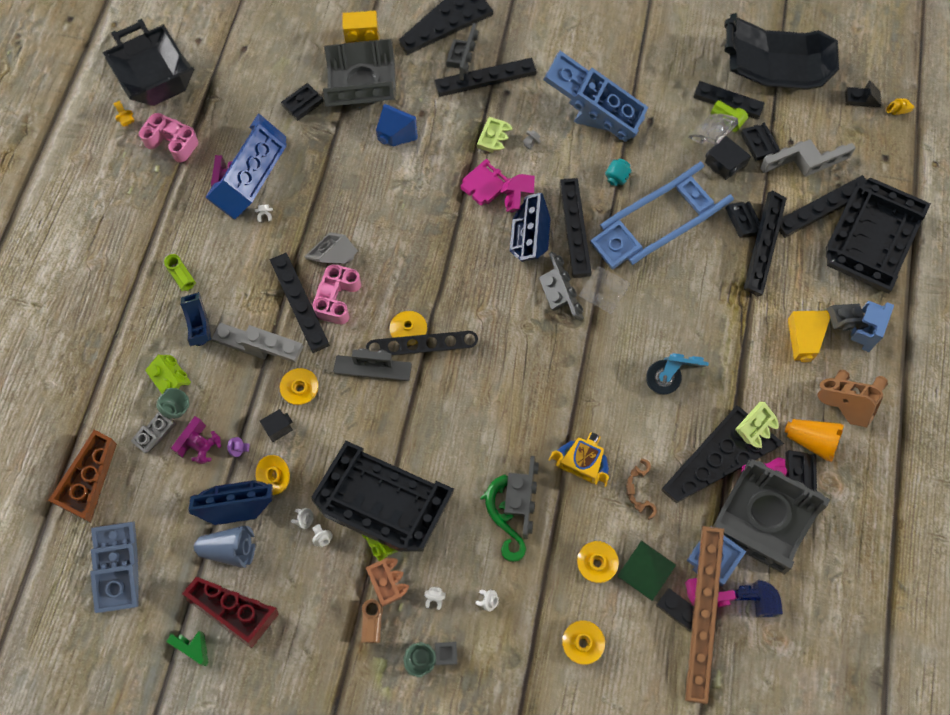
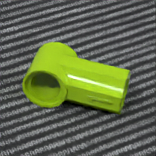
M720 100L715 103L710 113L724 121L726 127L733 132H737L748 119L746 111L741 108L735 110Z
M170 254L165 257L164 265L181 291L192 289L196 282L180 257L176 254Z

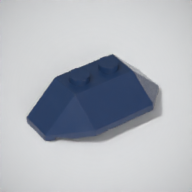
M541 192L525 196L523 204L512 219L510 252L521 262L538 259L549 248L551 217Z
M256 480L214 486L202 491L198 495L190 496L188 511L190 514L213 525L253 520L271 503L273 486L272 484Z

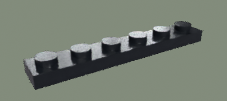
M531 57L470 71L468 74H465L463 80H460V74L435 79L434 82L438 96L442 97L534 76L537 74V70Z
M861 175L782 217L779 232L786 238L846 206L855 187L863 184L867 179Z
M578 178L560 179L572 277H590L592 271Z
M773 190L767 194L744 285V290L758 297L764 293L787 200L786 197Z
M287 253L269 259L312 354L329 347V342Z

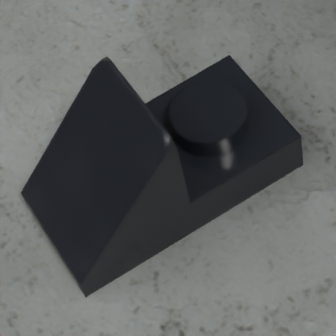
M870 80L865 88L847 87L845 91L847 106L877 108L882 106L881 91Z

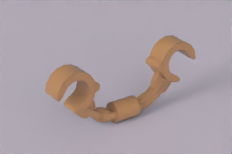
M642 458L640 462L646 466L647 470L641 471L635 466L627 480L626 490L629 500L635 505V509L639 513L645 507L651 508L652 514L648 517V520L656 515V506L649 501H646L644 504L636 502L633 496L635 495L634 484H631L633 477L639 475L644 478L651 469L650 462Z

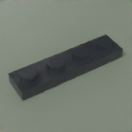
M699 81L693 96L695 99L713 105L720 100L735 110L737 108L743 109L747 112L748 117L757 120L765 102Z

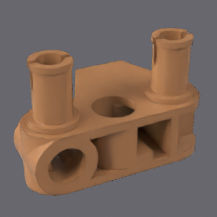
M839 370L835 378L823 380L820 383V391L818 392L819 400L826 405L839 407L849 424L866 428L875 417L883 399L882 391L888 385V380L883 376L876 377L872 385L847 381L850 378V374L846 370ZM856 387L860 394H856V391L852 390Z

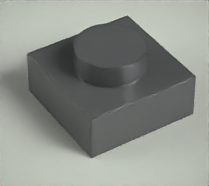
M456 642L435 643L436 666L458 665Z

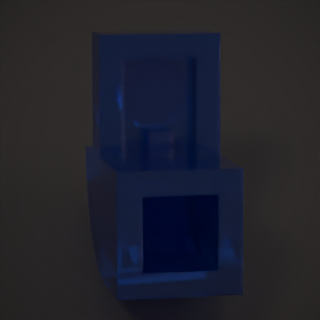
M757 580L753 583V589L751 585H741L739 589L734 591L736 599L733 601L754 600L756 617H779L783 615L780 594L773 585L766 581Z

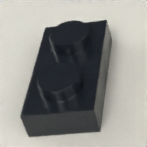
M668 588L656 606L691 632L694 606Z

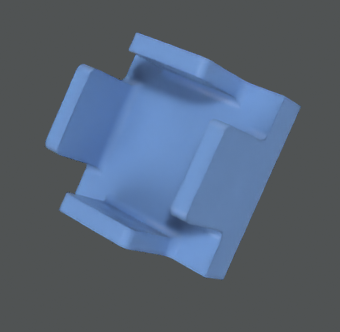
M867 301L862 307L863 313H865L862 321L868 324V327L861 330L853 328L850 334L852 336L851 340L862 344V350L870 352L883 338L894 305L887 302L884 306Z
M726 536L723 539L719 581L721 586L726 583L747 552ZM700 541L687 559L689 563L695 566L693 568L695 573L698 572Z

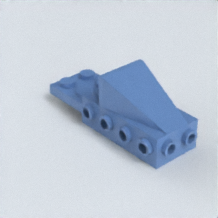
M562 51L557 53L543 80L571 99L569 104L579 110L574 122L610 131L624 142L634 138L639 131L640 124L645 119L644 115L648 107L594 68L587 70Z

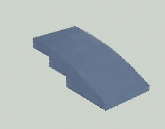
M135 521L91 528L93 570L90 571L95 613L138 607L139 577Z

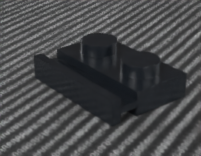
M306 83L281 101V105L299 121L322 104L324 99L312 86Z
M765 122L759 126L755 125L742 129L740 134L755 161L780 151Z
M747 201V203H731L726 206L725 209L739 238L758 234L760 221L750 201Z
M792 450L785 452L786 477L793 481H799L805 487L817 491L816 454Z

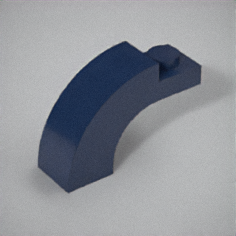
M200 293L181 297L180 305L187 323L190 347L204 345L209 340H212Z

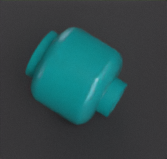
M621 158L613 160L605 172L608 178L607 182L613 186H617V184L624 185L632 173L631 165Z

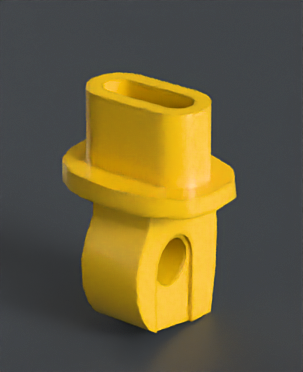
M897 98L887 106L886 112L900 115L911 112L915 107L908 99Z
M120 100L113 103L119 113L115 119L117 122H120L122 127L135 121L132 116L133 112L131 110L125 111Z

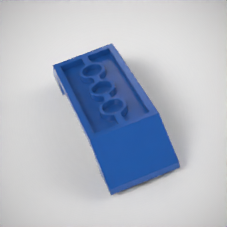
M257 114L249 128L252 130L221 181L214 183L205 197L232 219H236L254 201L286 148V136L261 114Z

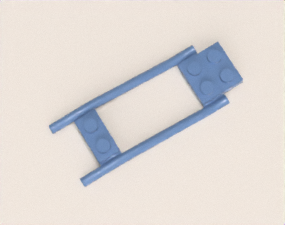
M700 161L673 181L601 223L600 227L603 232L591 239L590 243L612 270L626 260H629L630 264L634 265L648 254L711 217L734 200L733 196L728 195L717 204H714L709 195L692 178V175L704 168V164ZM676 187L677 191L699 216L643 249L620 219Z

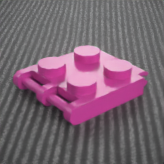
M485 159L462 179L461 189L469 196L472 195V199L480 206L484 203L488 205L501 194L503 184L509 179L501 173L500 169L494 168L490 161Z

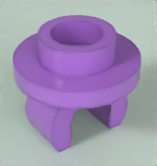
M233 437L228 442V452L232 457H239L243 452H249L250 444L243 443L239 437Z

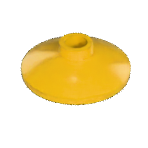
M403 311L397 314L390 323L392 338L426 335L427 333L426 320L422 315L414 311ZM405 324H411V326L407 328ZM411 339L408 341L407 346L416 345L418 342L415 339Z
M304 368L290 370L283 376L280 382L282 397L293 405H303L310 402L316 396L319 388L315 374ZM298 387H304L302 391H297Z
M267 455L259 461L256 467V481L272 484V495L282 493L289 484V468L281 457Z
M593 541L581 548L577 557V566L585 579L594 583H604L616 574L619 560L617 553L609 544ZM599 560L601 566H594L593 561Z
M581 620L572 623L565 630L562 646L570 660L577 664L588 665L596 662L602 656L605 649V638L597 625L590 621ZM582 639L587 642V646L581 647L579 645V641Z

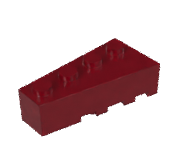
M197 576L182 593L188 602L251 649L279 615L276 607L268 606L253 598L250 599L240 595L238 592L222 588L220 585Z

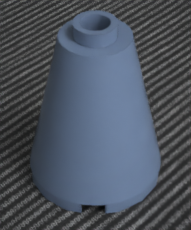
M239 526L200 536L194 543V551L201 558L246 568V565L252 563L255 553V544L251 542V537H254V533L249 526Z

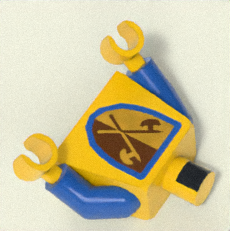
M590 433L587 440L578 438L576 441L566 443L557 451H553L548 459L549 461L551 459L556 460V466L560 464V469L592 484L595 483L597 485L601 481L604 483V487L607 486L609 480L607 457L603 454L604 449L597 446L601 437L595 433Z

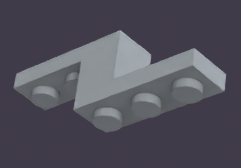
M811 139L805 142L800 141L790 148H783L776 154L767 155L763 159L760 169L763 173H766L794 161L804 177L849 159L856 148L853 143H850L846 146L841 145L834 151H826L821 155Z
M219 323L212 337L213 342L265 359L267 354H271L296 363L303 349V344L251 325L248 326L247 331H243Z

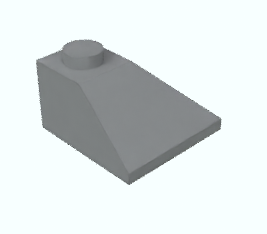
M329 232L304 257L317 262L345 264L353 260L354 255L358 251L346 235Z

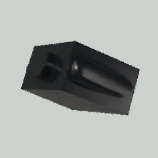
M724 134L705 154V163L712 171L727 180L748 165L751 155Z

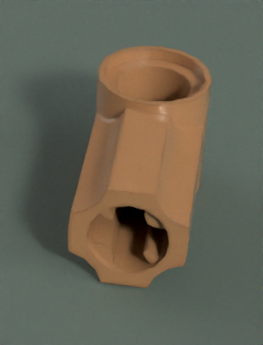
M369 599L362 606L361 642L380 643L383 607L378 601ZM371 604H376L378 606L377 613L372 616L369 615L367 612L368 607Z

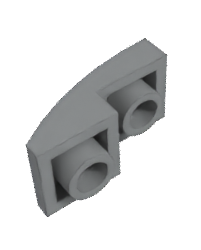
M158 412L147 426L143 425L131 442L144 453H147L171 431L176 423Z

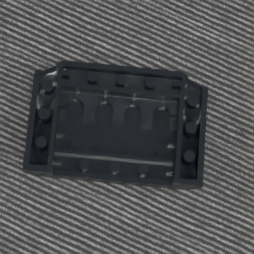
M870 177L866 182L855 187L826 246L827 266L890 294L931 203Z
M345 441L311 496V499L325 518L399 552H423L454 493V488L435 481V483L429 482L364 453V448Z

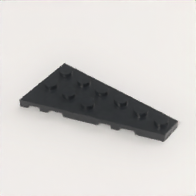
M442 0L399 39V44L406 55H409L463 30L473 23H478L492 16L493 10L486 0Z
M736 405L663 486L661 491L677 504L741 469L749 460H757L781 447L784 443L771 432L770 438L760 436L762 441L761 448L746 443L736 431V427L746 418L748 413Z

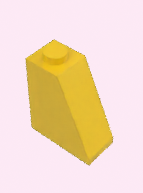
M828 310L793 311L789 316L788 324L794 361L811 362L818 355L830 320Z

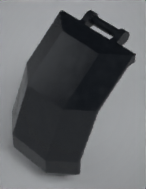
M737 13L730 14V18L724 21V27L726 28L724 51L730 55V71L760 85L803 90L823 87L839 70L838 40L820 30L807 33L764 30L739 18Z
M139 19L137 23L117 32H111L117 46L102 53L130 100L155 106L186 91L194 72V67H191L181 54L164 24L148 31L144 21ZM142 29L144 34L122 43L120 38Z

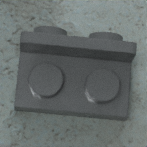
M860 303L832 305L827 308L834 329L848 331L853 328L861 330L868 327V324L862 321L864 314Z

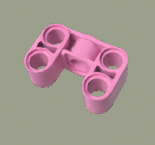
M161 113L152 114L139 131V136L148 149L158 147L163 139L170 141L168 148L176 162L186 161L198 145V139L192 127Z
M334 264L329 265L325 269L312 305L318 319L341 325L348 322L350 316L347 305L337 301L336 298L341 290L356 292L361 288L360 276L356 270ZM320 307H326L324 310H319ZM339 311L344 312L341 315H336Z

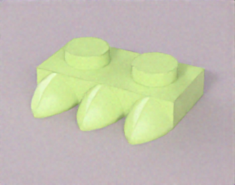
M488 117L477 142V148L491 153L504 149L503 144L499 141L508 139L504 132L512 130L511 125L505 121Z
M759 402L736 427V431L746 443L761 448L762 441L760 436L770 438L768 426L778 429L779 424L765 402Z

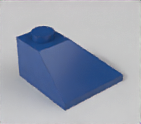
M384 104L376 128L377 139L382 144H388L392 147L417 140L416 117Z

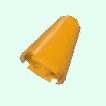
M793 419L792 422H787L784 432L788 433L787 438L824 460L832 462L844 425L841 423Z

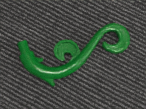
M504 474L490 483L485 493L480 497V500L485 499L487 511L495 524L519 543V551L514 553L509 550V544L512 542L511 539H507L501 548L504 559L510 562H517L524 557L526 545L520 535L506 523L512 520L515 515L500 514L495 505L496 494L499 490L502 493L508 483V476ZM506 501L500 503L499 509L505 510Z

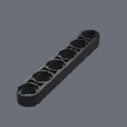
M459 331L374 339L367 343L366 349L369 350L372 343H378L380 350L387 351L392 355L472 348L477 344L478 336L473 331ZM467 334H472L475 337V342L472 345H467L464 342V337ZM448 336H453L456 339V344L452 347L445 344V339ZM432 337L437 340L435 348L427 347L426 341L428 338ZM411 339H415L418 342V347L415 350H410L407 347V343ZM391 341L399 343V349L396 352H391L388 348Z

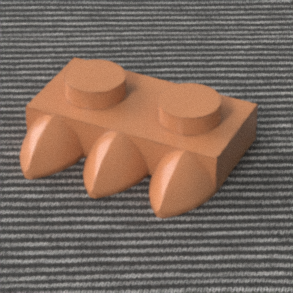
M385 558L366 567L382 607L401 599L409 589L407 584L396 585L402 578L403 572H390L398 562V559Z

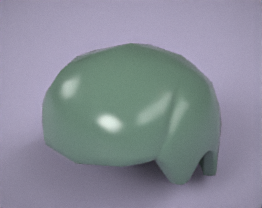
M168 388L158 398L157 410L168 419L180 418L189 408V397L180 389Z
M423 642L410 645L403 656L404 667L410 675L415 677H422L430 673L436 663L435 651L429 644Z

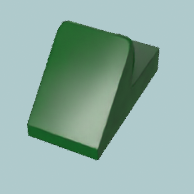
M198 631L192 641L182 634H179L178 637L173 634L169 636L166 642L200 665L207 666L208 655L205 634Z

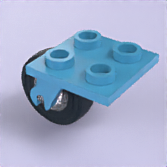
M672 353L669 357H665L664 360L654 362L648 368L646 381L649 388L655 393L661 395L671 394L681 384L682 374L679 368L682 364L705 367L709 365V362H705L703 357L692 356L689 359H685L682 354Z

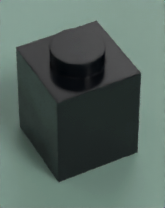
M281 409L260 420L261 425L272 442L293 431L290 426L293 421L288 413L283 414Z

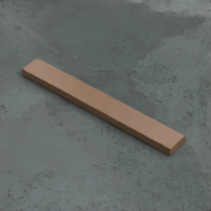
M702 526L685 700L708 704L724 539V529Z

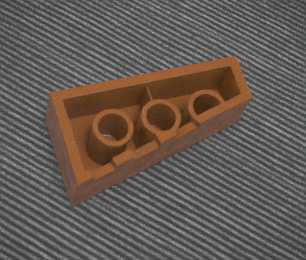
M93 430L48 501L91 523L117 443L112 438Z

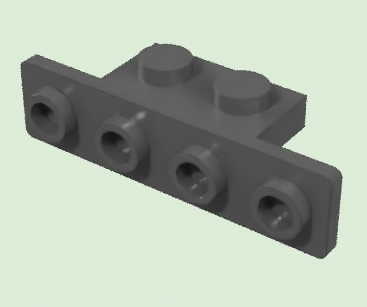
M476 23L472 24L468 41L453 39L446 61V67L460 69V80H463L465 74H468V63L472 61V52L475 51L476 41H478L479 30H476Z
M550 252L549 256L554 269L539 277L550 308L555 311L569 304L573 317L581 321L584 319L582 314L584 311L581 304L577 302L575 289L569 282L571 280L570 275L563 267L564 260L560 255Z
M360 348L352 351V357L337 355L333 372L338 375L410 381L412 364L411 362L393 361L392 354L384 350L373 352Z
M535 456L530 457L529 475L508 474L504 513L505 515L525 516L523 527L524 539H528V534L533 532V521H530V514H534L535 501H532V494H536L537 482H534V474H538L539 462H536Z

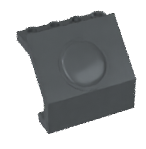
M392 38L324 46L328 72V88H323L325 107L395 99L396 74Z
M751 459L747 462L726 499L713 527L724 529V536L747 551L746 554L786 574L793 567V558L799 545L816 517L828 506L830 499L824 497L818 491L805 487L799 481H793L782 472L766 467L763 462Z

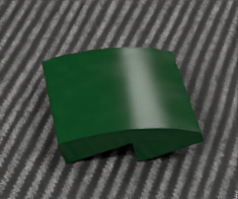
M641 540L617 576L653 601L676 564Z

